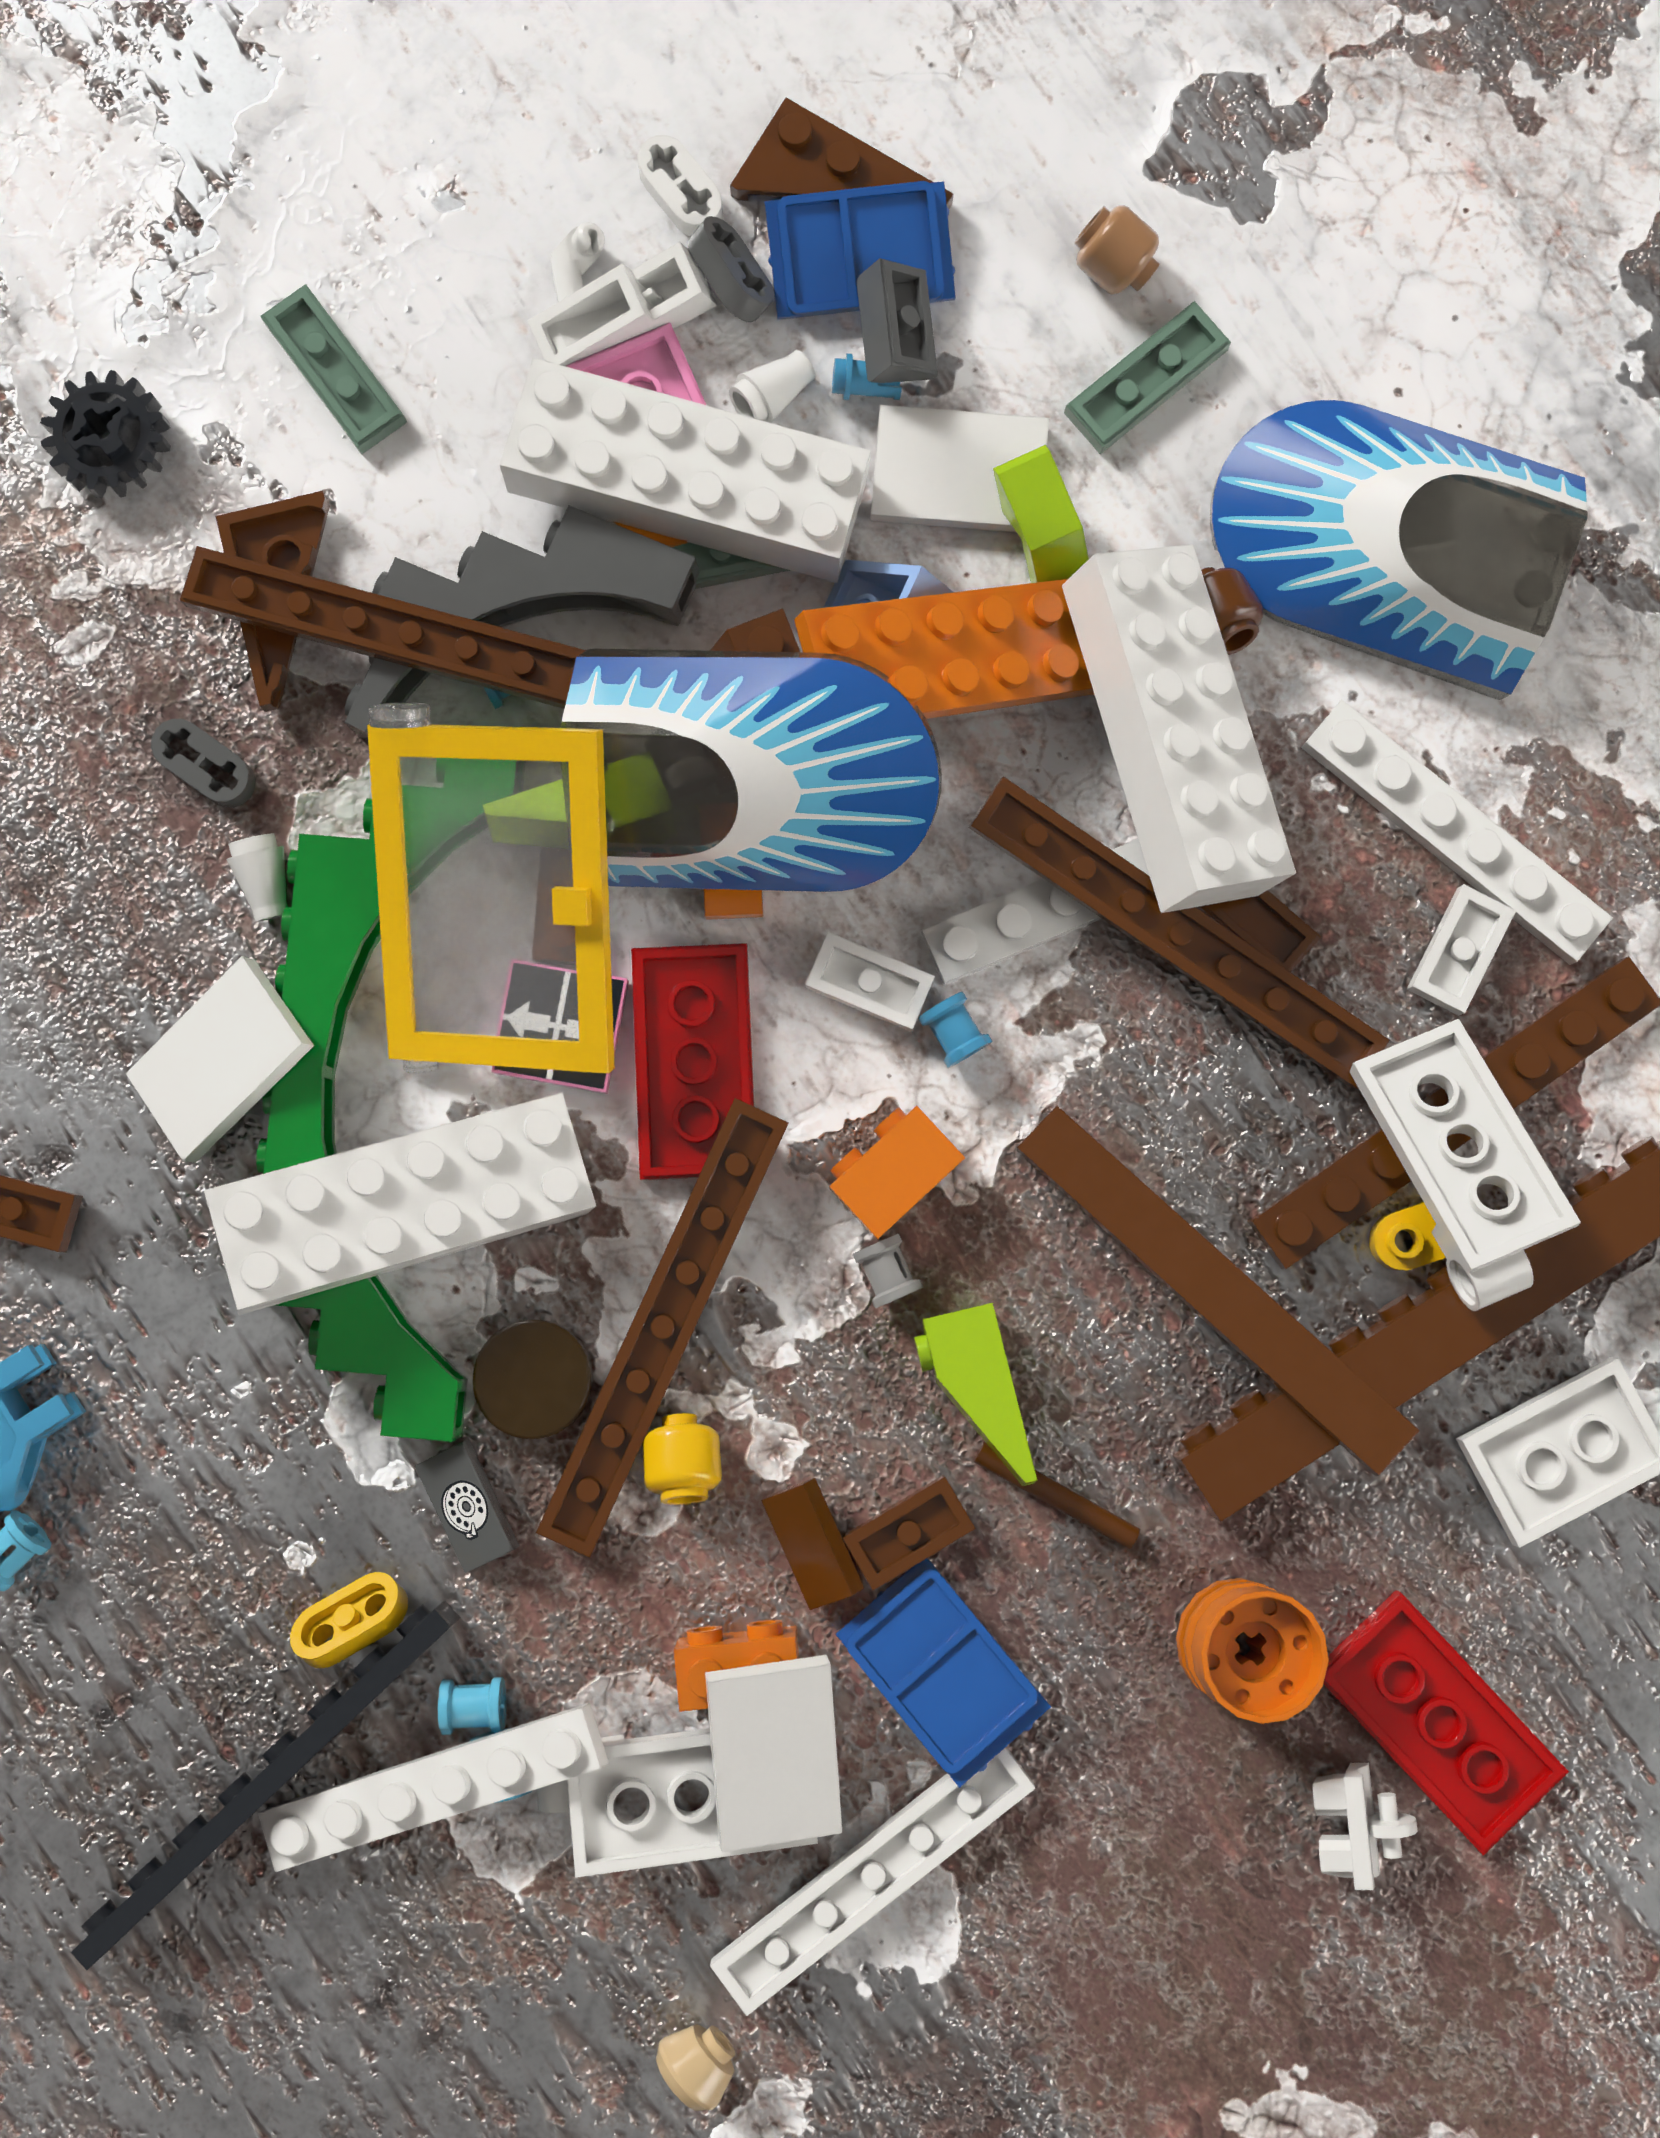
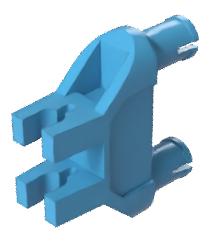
M40 1344L35 1348L33 1345H27L0 1362V1511H12L26 1499L35 1480L47 1437L86 1412L75 1392H70L65 1396L58 1394L30 1411L18 1389L57 1364L45 1344Z

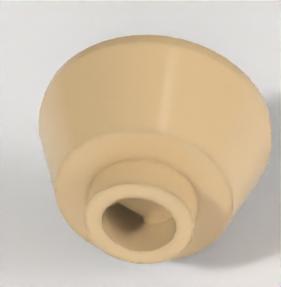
M695 2024L665 2036L659 2042L656 2062L669 2088L686 2106L695 2111L713 2110L718 2106L734 2074L731 2059L735 2056V2050L728 2038L717 2027L710 2026L706 2029L701 2025Z

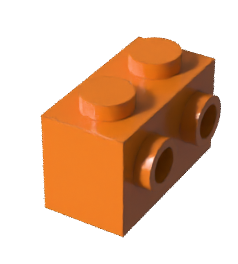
M918 1106L914 1107L907 1115L898 1107L873 1130L880 1138L878 1142L865 1154H862L856 1147L853 1148L830 1170L837 1179L829 1186V1189L876 1240L965 1159L963 1154Z
M762 1620L748 1623L746 1625L747 1631L723 1633L722 1626H704L687 1630V1637L678 1638L674 1647L679 1712L708 1709L705 1672L800 1659L796 1625L783 1627L782 1620Z

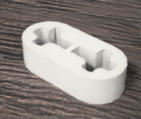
M656 135L647 139L642 144L637 155L640 179L646 190L681 232L686 236H691L703 220L709 216L723 219L722 199L719 189L680 141L668 135ZM658 158L664 163L672 161L676 179L673 181L662 168L654 170L653 161ZM688 192L699 205L707 202L708 213L703 216L696 210L689 213L685 194Z

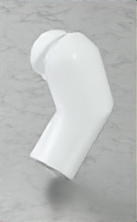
M582 223L572 229L552 252L551 265L558 302L583 287L582 276L601 253L605 244V237L600 227L594 223Z

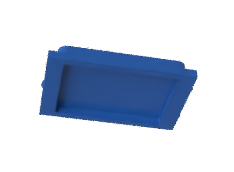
M917 181L784 196L779 200L765 201L770 248L768 262L772 267L777 320L860 311L857 279L859 275L879 258L926 270L930 303L953 301L956 299L953 276L955 267L952 265L948 225L949 209L946 205L944 181L934 183Z
M928 1558L910 1568L885 1591L879 1592L873 1602L836 1633V1636L847 1648L849 1654L959 1788L978 1771H984L987 1768L988 1762L1022 1732L1029 1731L1033 1723L1051 1708V1705Z

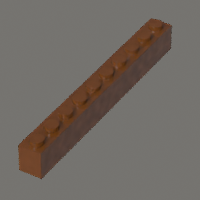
M1653 1136L1647 1137L1621 1153L1625 1162L1609 1173L1603 1167L1599 1168L1572 1185L1577 1193L1567 1200L1581 1223L1573 1229L1524 1249L1533 1272V1285L1530 1288L1477 1311H1472L1456 1293L1446 1266L1426 1280L1430 1286L1428 1290L1412 1300L1408 1294L1392 1300L1377 1311L1382 1320L1363 1332L1359 1326L1346 1330L1328 1343L1330 1349L1394 1408L1405 1403L1660 1237V1141L1656 1142ZM1276 1387L1264 1396L1260 1390H1255L1236 1401L1229 1407L1233 1416L1215 1428L1210 1422L1203 1423L1180 1439L1184 1448L1172 1456L1210 1516L1221 1522L1340 1444Z

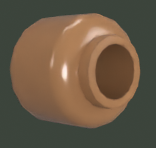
M1119 205L1111 211L1103 206L1093 216L1074 242L1080 248L1076 259L1078 267L1111 295L1124 291L1129 285L1136 291H1139L1160 265L1153 258L1159 245L1158 234L1125 205Z

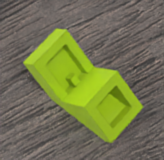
M1043 445L993 468L1002 512L1022 540L1031 583L1069 579L1089 560L1082 524L1048 447Z

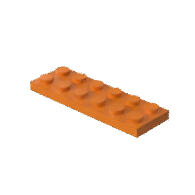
M1068 579L803 610L794 619L804 658H825L843 661L877 675L895 688L912 705L921 720L1095 695L1062 589V585Z

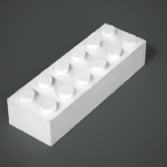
M532 358L500 461V468L508 493L566 509L570 505L599 518L675 539L687 540V542L838 583L868 478L871 450Z
M1191 544L1094 554L1062 585V589L1160 912L1165 913L1258 896L1296 874V870L1194 546Z
M563 1093L204 1190L238 1315L583 1216L596 1207Z

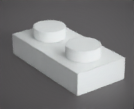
M1465 884L1458 887L1407 990L1458 1016L1464 1014L1516 910Z
M827 932L805 983V988L912 1032L935 976Z

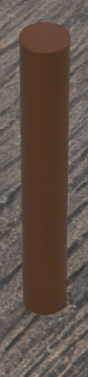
M985 1441L979 1448L974 1458V1463L1130 1550L1135 1544L1141 1530L1137 1526L1035 1470L1037 1481L1034 1484L1022 1486Z

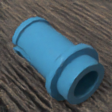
M846 353L845 359H834L832 393L843 394V400H849L850 395L900 400L902 390L900 382H869L865 361L853 360V354Z

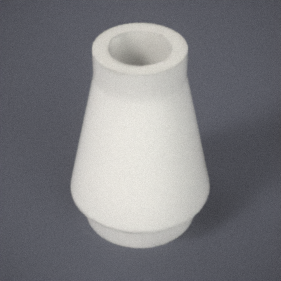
M795 350L784 358L739 374L737 376V383L729 389V396L738 414L772 423L800 391L815 380V371L806 355L799 350Z
M274 833L253 836L229 843L232 857L226 860L252 909L255 922L281 917L285 907H288L284 846L277 845Z

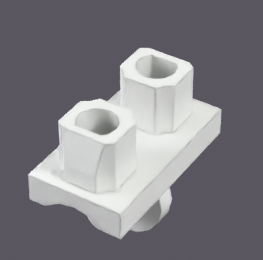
M1350 1763L1345 1774L1317 1777L1313 1783L1316 1815L1347 1816L1349 1835H1321L1319 1839L1321 1873L1343 1878H1354L1355 1890H1374L1375 1888L1374 1877L1380 1875L1377 1838H1382L1384 1858L1397 1859L1402 1857L1400 1838L1409 1837L1418 1832L1414 1816L1398 1813L1395 1793L1377 1794L1379 1813L1374 1814L1369 1763Z

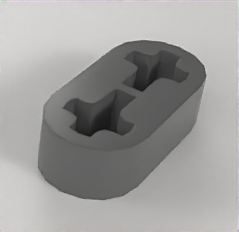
M706 217L687 242L691 256L727 310L745 322H754L773 302L775 297L774 289L736 230L718 217Z
M170 719L155 729L151 738V750L154 758L174 775L222 807L235 808L243 805L251 798L255 790L256 778L251 767L237 754L193 723L184 719ZM175 737L183 741L187 739L188 745L200 754L194 763L181 754L174 756L175 751L169 744ZM213 764L227 773H230L235 768L233 776L239 782L233 790L224 786L218 791L220 783L207 773Z

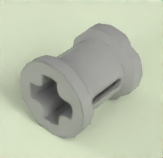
M899 1234L853 1253L856 1263H862L876 1295L872 1300L875 1309L924 1288L921 1280L913 1279L899 1247L902 1244Z

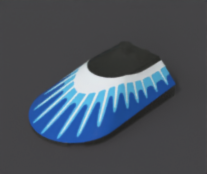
M1318 400L1293 405L1275 412L1251 428L1236 444L1221 467L1213 489L1210 506V529L1214 550H1218L1225 568H1234L1244 575L1260 600L1265 616L1297 630L1497 700H1502L1512 694L1550 629L1588 518L1585 477L1364 405L1338 400Z
M595 648L588 649L576 657L560 728L603 729L608 886L834 892L856 889L884 878L907 861L927 835L939 806L942 772L938 747L925 716L917 705L913 707L904 695L888 682L890 677L864 662L846 656L809 652ZM562 762L571 844L568 762Z

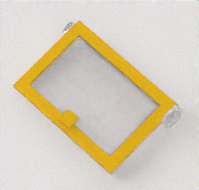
M386 703L369 706L370 725H367L389 1059L403 1060V1070L415 1074L436 1071L439 1069V1062L609 1074L615 1069L603 729L431 725L429 704Z

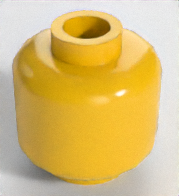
M679 1413L662 1417V1427L655 1428L646 1434L642 1444L646 1488L660 1495L661 1503L683 1505L707 1500L708 1491L716 1488L722 1478L718 1433L710 1426L697 1424V1415Z

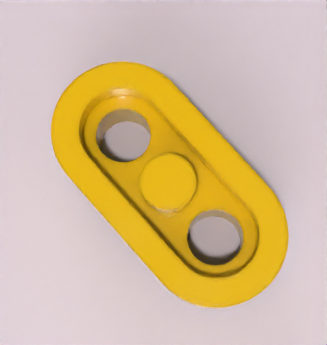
M1424 1202L1386 1214L1379 1218L1371 1228L1369 1234L1370 1251L1375 1260L1385 1268L1391 1270H1412L1446 1258L1432 1234L1436 1223ZM1401 1230L1407 1231L1412 1237V1246L1406 1252L1400 1251L1395 1244V1237Z
M382 1572L369 1573L303 1611L292 1627L290 1634L291 1647L295 1654L308 1665L319 1669L331 1667L394 1631L401 1624L407 1613V1594L390 1575ZM331 1635H333V1638L331 1640L325 1642Z

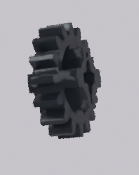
M110 370L105 382H100L92 371H88L85 375V386L78 388L76 384L68 380L64 384L69 396L65 400L51 396L48 400L57 410L55 417L41 418L40 423L52 434V436L41 440V446L53 457L49 462L52 468L61 477L66 476V480L77 491L80 492L87 486L96 498L102 499L106 493L107 486H111L120 498L126 497V483L133 480L136 485L143 489L147 486V483L142 473L147 468L155 472L162 471L163 467L155 459L156 452L170 451L171 445L160 434L171 428L170 423L159 412L162 406L151 392L145 393L146 390L136 378L132 377L124 384L119 374L114 370ZM109 431L110 434L107 437L103 438L102 435L105 432Z

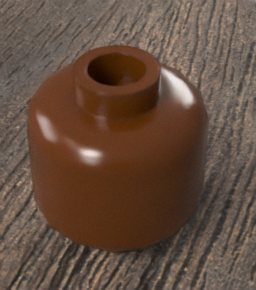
M1213 567L1201 569L1227 654L1237 653L1246 648L1258 636V626L1264 614L1262 604L1240 571L1234 568H1219L1216 570Z

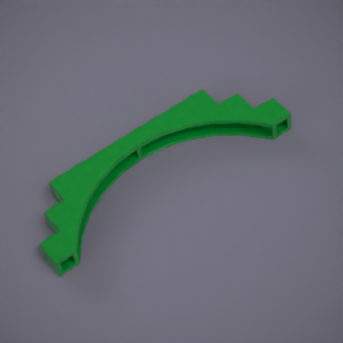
M439 758L438 778L440 782H445V787L401 784L408 898L457 848L490 827L484 804L525 790L527 761ZM371 798L366 799L363 809V829L365 833H370L369 839L299 834L298 850H291L288 857L287 877L289 884H293L294 888L292 907H285L282 914L281 935L283 941L288 942L286 964H280L276 971L275 990L314 1046L263 1096V1112L269 1115L267 1138H261L257 1148L256 1166L259 1173L265 1174L337 1154L335 1145V1073L347 1014L373 950L381 940ZM378 1275L275 1305L321 1309L320 1320H314L311 1324L308 1340L309 1354L316 1356V1370L386 1375L385 1385L377 1387L373 1407L374 1420L382 1421L380 1436L449 1442L462 1438L468 1378L460 1373L409 1323Z

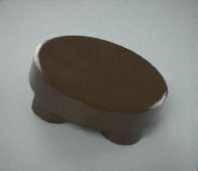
M546 1320L518 1321L494 1333L480 1350L473 1370L474 1396L485 1418L500 1431L522 1439L549 1437L573 1424L585 1409L593 1386L591 1360L582 1340L565 1327Z

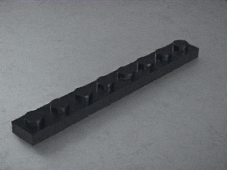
M443 1601L431 1612L424 1604L416 1609L396 1628L403 1637L397 1645L387 1654L380 1646L376 1647L351 1671L359 1680L343 1696L335 1687L307 1712V1715L314 1721L308 1729L298 1738L291 1730L287 1731L262 1755L269 1765L254 1780L246 1772L238 1777L217 1797L224 1806L218 1814L209 1822L201 1814L198 1815L172 1840L179 1850L165 1864H162L155 1856L126 1883L134 1892L119 1907L111 1899L108 1900L81 1926L88 1936L71 1953L86 1971L461 1618L446 1601Z

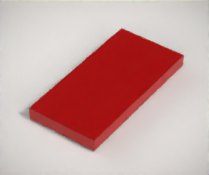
M747 943L631 948L639 1174L641 1181L698 1178L734 1099L736 1098L754 1106Z
M1395 1590L1328 1655L1329 1662L1323 1685L1483 1856L1569 1773L1560 1761L1398 1590Z

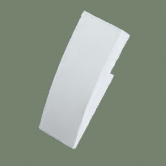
M679 241L633 270H630L623 263L532 317L528 320V323L544 360L566 366L665 324L671 323L674 329L717 306V303L704 274L691 256L689 249Z

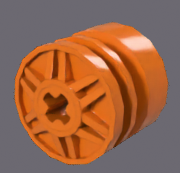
M1243 1578L1221 1580L1196 1593L1181 1614L1176 1635L1179 1663L1191 1684L1236 1717L1261 1724L1288 1720L1307 1708L1323 1687L1329 1662L1325 1634L1313 1613L1293 1597L1264 1584ZM1241 1633L1248 1636L1246 1643L1250 1648L1249 1652L1244 1656L1238 1653L1240 1647L1235 1641Z

